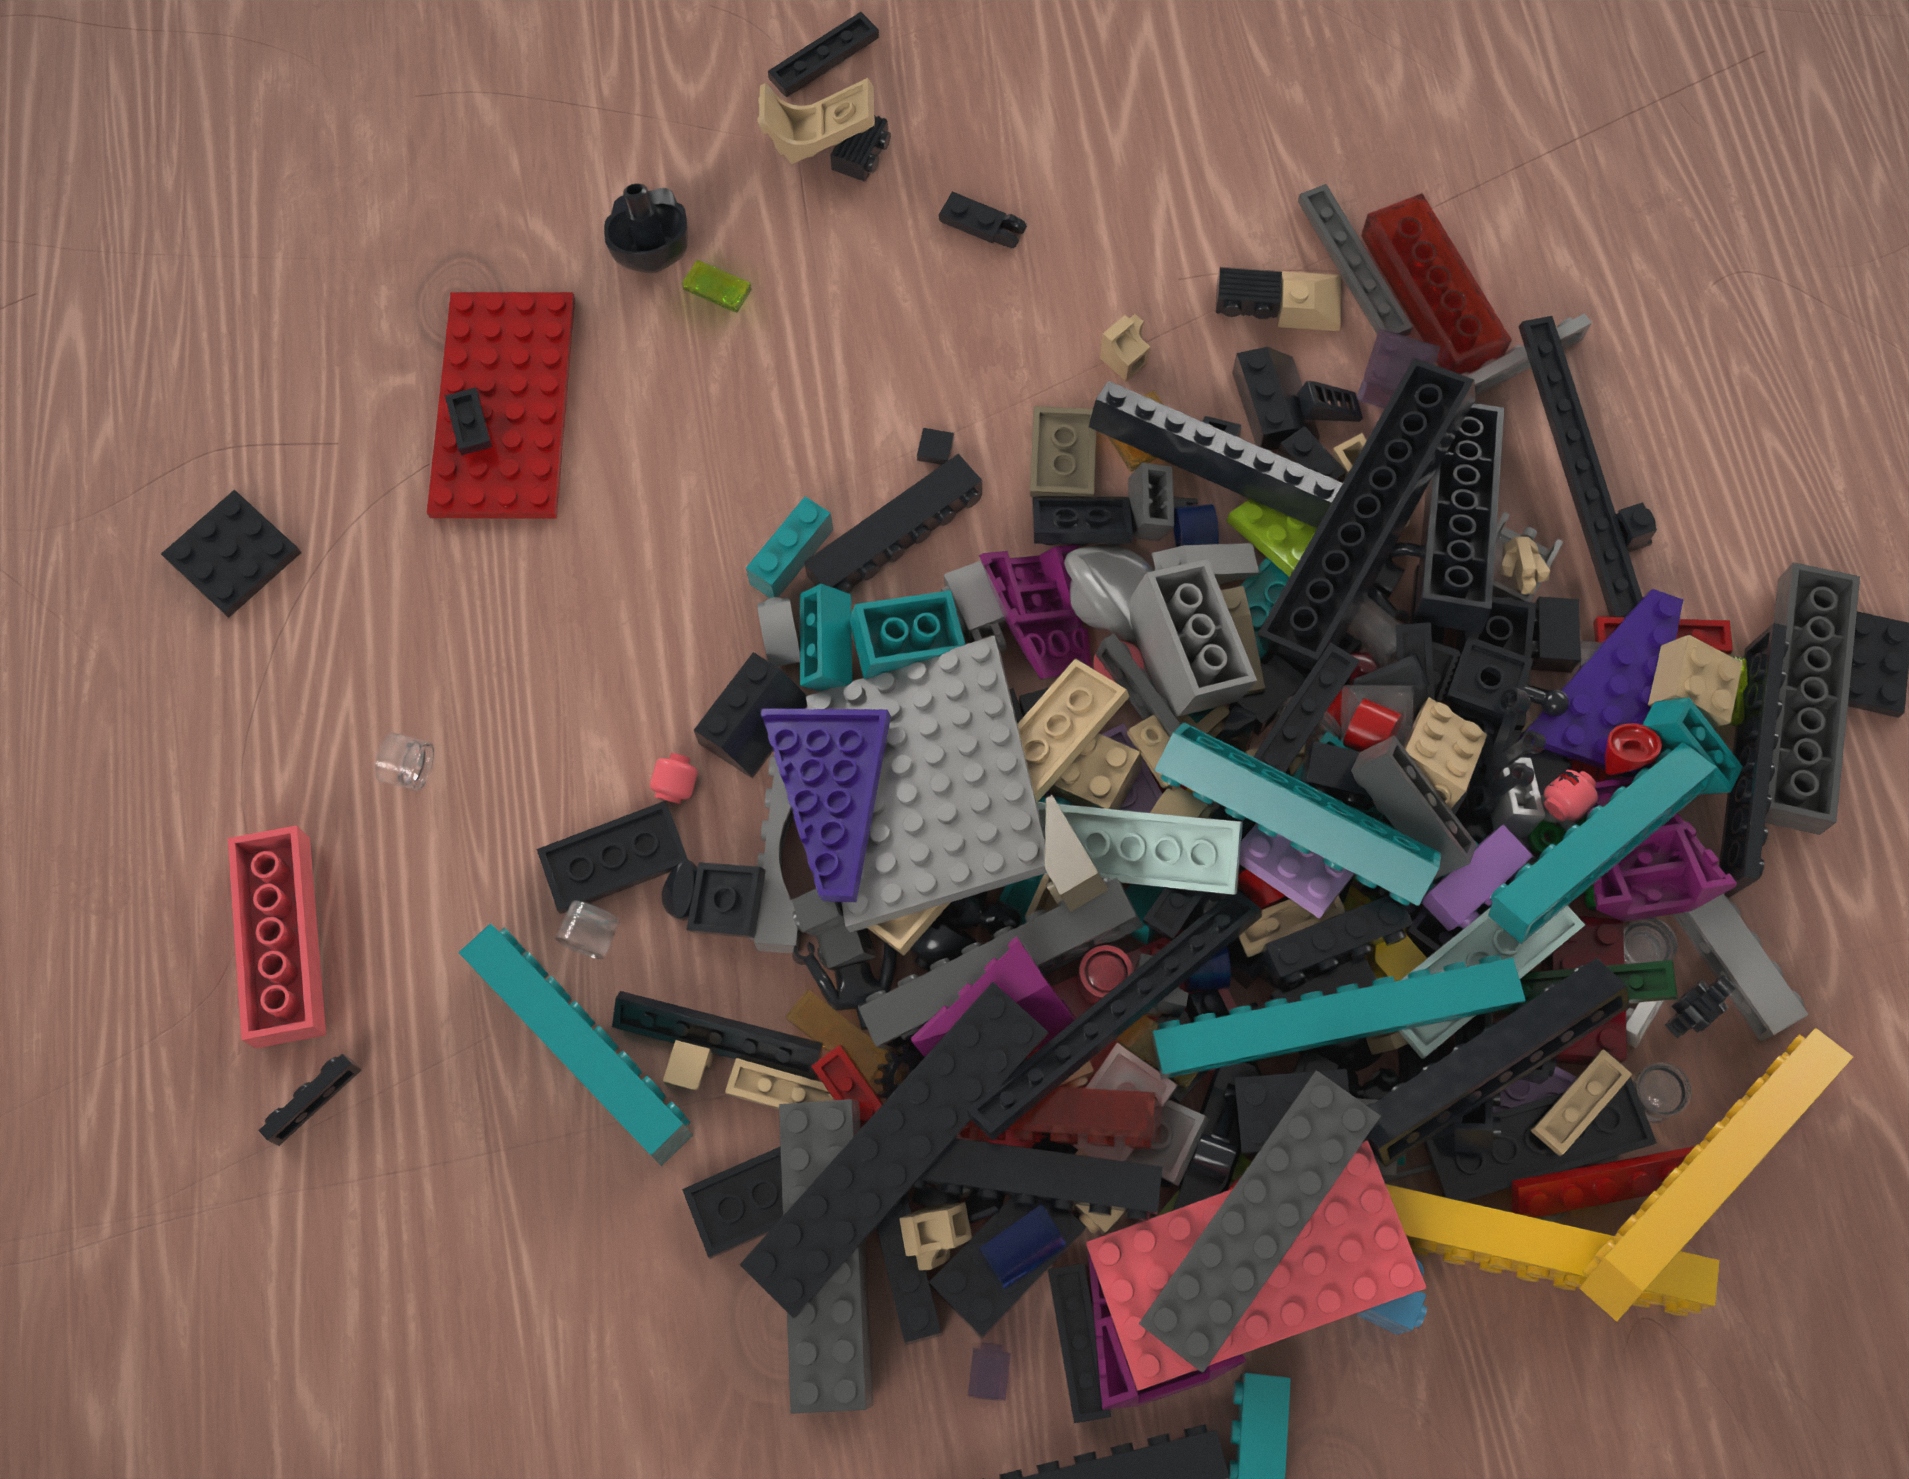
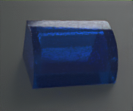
M1041 1204L981 1246L979 1252L1006 1290L1065 1248L1066 1243L1055 1223Z

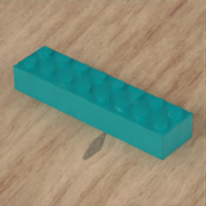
M1185 722L1172 733L1154 771L1162 774L1160 778L1164 782L1175 787H1180L1182 784L1193 790L1192 795L1197 799L1209 804L1215 801L1225 806V812L1239 820H1244L1246 817L1258 823L1257 828L1263 833L1272 837H1277L1279 834L1291 840L1290 845L1296 850L1305 854H1310L1312 851L1324 857L1323 862L1329 867L1338 871H1343L1345 868L1357 874L1356 879L1371 888H1376L1378 885L1390 891L1389 896L1401 904L1409 905L1411 902L1419 906L1440 868L1441 852Z
M490 923L458 952L661 1166L693 1136L687 1129V1126L691 1123L687 1116L672 1101L668 1105L663 1103L667 1097L648 1076L642 1080L639 1078L643 1072L623 1050L618 1055L615 1053L619 1047L599 1025L594 1030L591 1028L596 1023L575 1000L570 1005L568 1004L572 1000L570 995L552 976L545 980L549 976L546 970L528 951L526 952L518 940L505 927L498 931Z

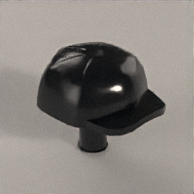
M634 183L627 186L623 190V196L618 197L614 201L611 215L607 217L604 223L605 243L614 260L630 270L657 273L684 256L688 246L686 212L684 206L676 201L671 190L668 188H658L647 191V187L644 184Z

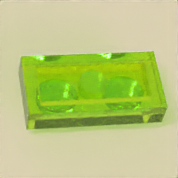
M696 260L682 282L685 291L735 313H738L752 290L750 282L700 260Z

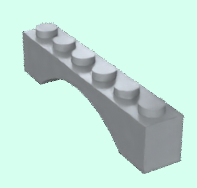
M770 756L769 776H773L772 788H767L765 793V808H770L768 820H763L761 827V840L766 841L765 852L759 853L757 866L766 869L755 937L749 939L754 940L757 951L792 954L795 945L799 953L801 931L793 920L792 913L795 909L784 883L782 856L786 835L794 819V813L790 807L786 788L780 776L775 757Z

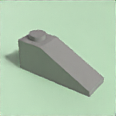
M1252 543L1184 545L1152 553L1155 570L1208 559L1218 585L1259 575Z

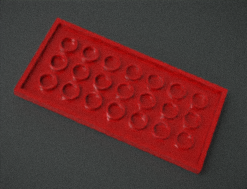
M573 292L450 293L427 504L429 518L557 519L575 308ZM476 387L492 447L461 456L445 395Z

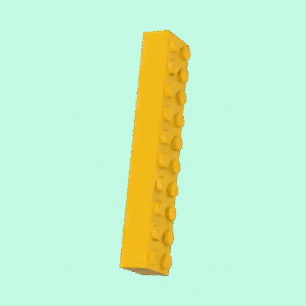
M1817 1028L1806 1038L1799 1034L1787 1047L1786 1052L1770 1065L1766 1073L1759 1077L1745 1093L1746 1095L1731 1107L1721 1122H1717L1704 1137L1705 1139L1700 1144H1697L1683 1160L1684 1162L1669 1174L1659 1189L1654 1191L1645 1200L1635 1215L1632 1214L1617 1231L1618 1233L1612 1239H1609L1598 1251L1595 1258L1583 1270V1273L1588 1278L1579 1289L1615 1321H1618L1850 1062L1853 1058L1852 1055Z
M1386 1184L1413 1254L1428 1257L1429 1253L1443 1255V1261L1451 1264L1465 1265V1261L1480 1263L1479 1269L1486 1272L1501 1274L1502 1269L1517 1272L1516 1278L1521 1280L1539 1282V1278L1553 1280V1286L1556 1288L1575 1291L1576 1287H1581L1588 1278L1583 1273V1270L1595 1258V1255L1605 1243L1614 1237ZM1680 1251L1633 1305L1650 1308L1651 1304L1665 1306L1664 1312L1678 1316H1688V1312L1700 1314L1701 1309L1715 1306L1720 1260Z

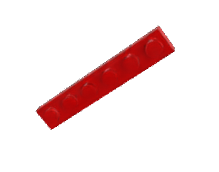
M1695 1146L1512 1180V1213L1535 1218L1649 1196L1654 1191H1657L1669 1174L1684 1162L1683 1160Z

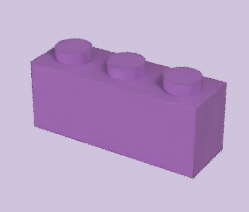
M1501 825L1476 846L1469 865L1446 874L1424 895L1421 903L1448 931L1459 925L1464 929L1479 916L1476 909L1483 902L1487 906L1491 905L1493 901L1490 898L1493 892L1508 879L1513 882L1516 874L1533 855L1504 825Z

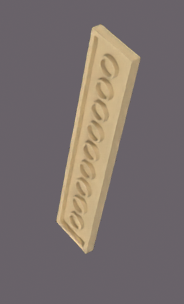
M1077 659L1073 660L1018 723L1037 802L1129 698L1127 689ZM949 903L867 928L904 956Z

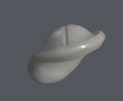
M1097 545L1080 548L1068 553L1064 564L1072 578L1070 600L1075 614L1087 625L1097 629L1109 630L1121 641L1137 642L1130 621V600L1145 574L1154 571L1151 565L1140 555L1117 545Z

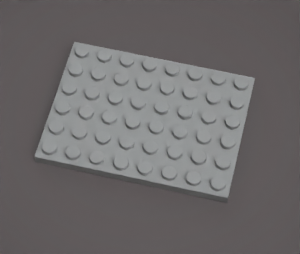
M995 636L951 649L950 652H946L941 656L916 662L865 680L861 678L852 681L847 686L830 688L806 696L808 709H888L891 715L857 902H841L845 927L850 933L1047 873L1045 870V834L999 645Z

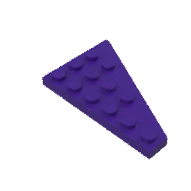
M1655 589L1646 593L1637 603V606L1628 613L1622 623L1595 650V653L1586 660L1572 679L1561 688V691L1569 698L1568 710L1558 717L1549 716L1542 710L1530 726L1521 733L1520 740L1525 732L1529 730L1535 731L1545 737L1546 742L1543 749L1606 770L1605 751L1609 733L1615 727L1623 724L1636 723L1643 725L1651 709L1648 703L1661 645L1676 640L1683 599ZM1652 762L1636 770L1617 775L1623 777L1636 776L1643 768L1650 769Z
M762 709L761 717L764 720L776 764L786 788L787 798L794 813V820L808 857L807 861L815 879L814 883L818 895L822 901L857 902L891 715L888 709Z

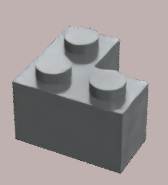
M817 889L792 899L795 909L792 916L795 925L803 933L817 938L819 944L817 954L824 967L835 971L839 968L864 963L877 957L867 928L850 933L845 927L841 902L822 901Z

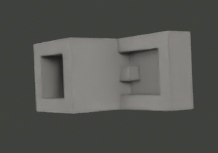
M773 597L765 602L757 603L768 662L775 666L800 662V649L790 597L784 599Z

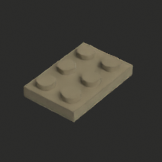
M1034 406L1030 497H1094L1096 430L1088 427L1093 409Z

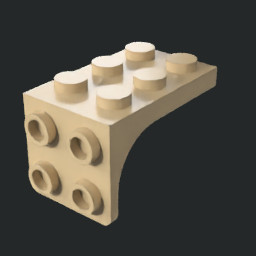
M868 78L806 106L786 103L774 93L767 83L760 85V97L758 98L759 117L757 118L759 127L764 134H769L774 141L778 153L785 155L791 164L807 157H813L818 152L832 145H838L843 140L858 133L866 132L869 128L875 126L874 86Z
M1428 697L1421 706L1403 747L1448 807L1452 809L1466 792L1487 734L1475 723L1466 721L1453 713L1447 705L1436 702Z

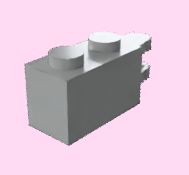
M981 561L944 574V587L941 588V592L951 590L962 633H965L968 642L973 643L991 635L995 636L1000 652L1006 650L1007 645L1001 632L1005 630V618L994 596Z

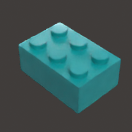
M951 590L855 604L849 620L864 680L916 662L941 656L946 652H950L951 649L966 645Z

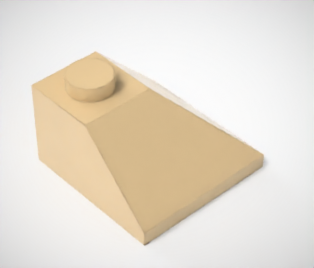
M1282 271L1278 327L1340 331L1341 275Z

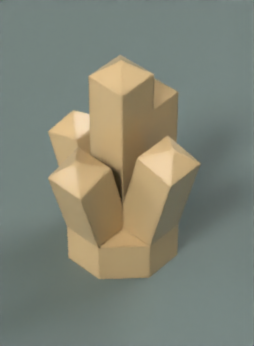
M1515 537L1504 544L1500 575L1513 576L1515 591H1521V594H1534L1536 582L1548 581L1551 572L1539 554L1537 544L1529 537Z

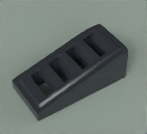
M1306 381L1297 393L1304 420L1360 422L1363 419L1356 392L1315 381Z

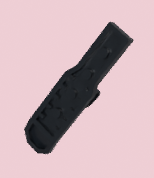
M1250 1061L1215 1069L1200 1110V1114L1205 1115L1210 1121L1204 1133L1200 1136L1192 1159L1179 1184V1193L1173 1210L1221 1194L1228 1189L1242 1150L1234 1078L1262 1076L1257 1063Z

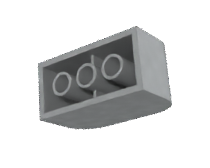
M1204 559L1145 574L1130 600V621L1154 688L1159 695L1168 701L1170 711L1175 717L1240 701L1257 679L1209 560Z

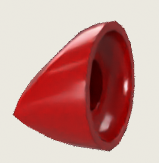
M1636 723L1615 727L1609 733L1606 745L1605 769L1607 775L1633 771L1650 764L1660 754L1662 747L1660 737L1652 729Z

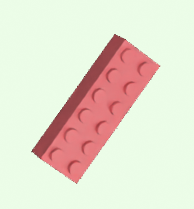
M291 826L228 838L241 1040L257 1049L326 1036L310 837L298 826Z

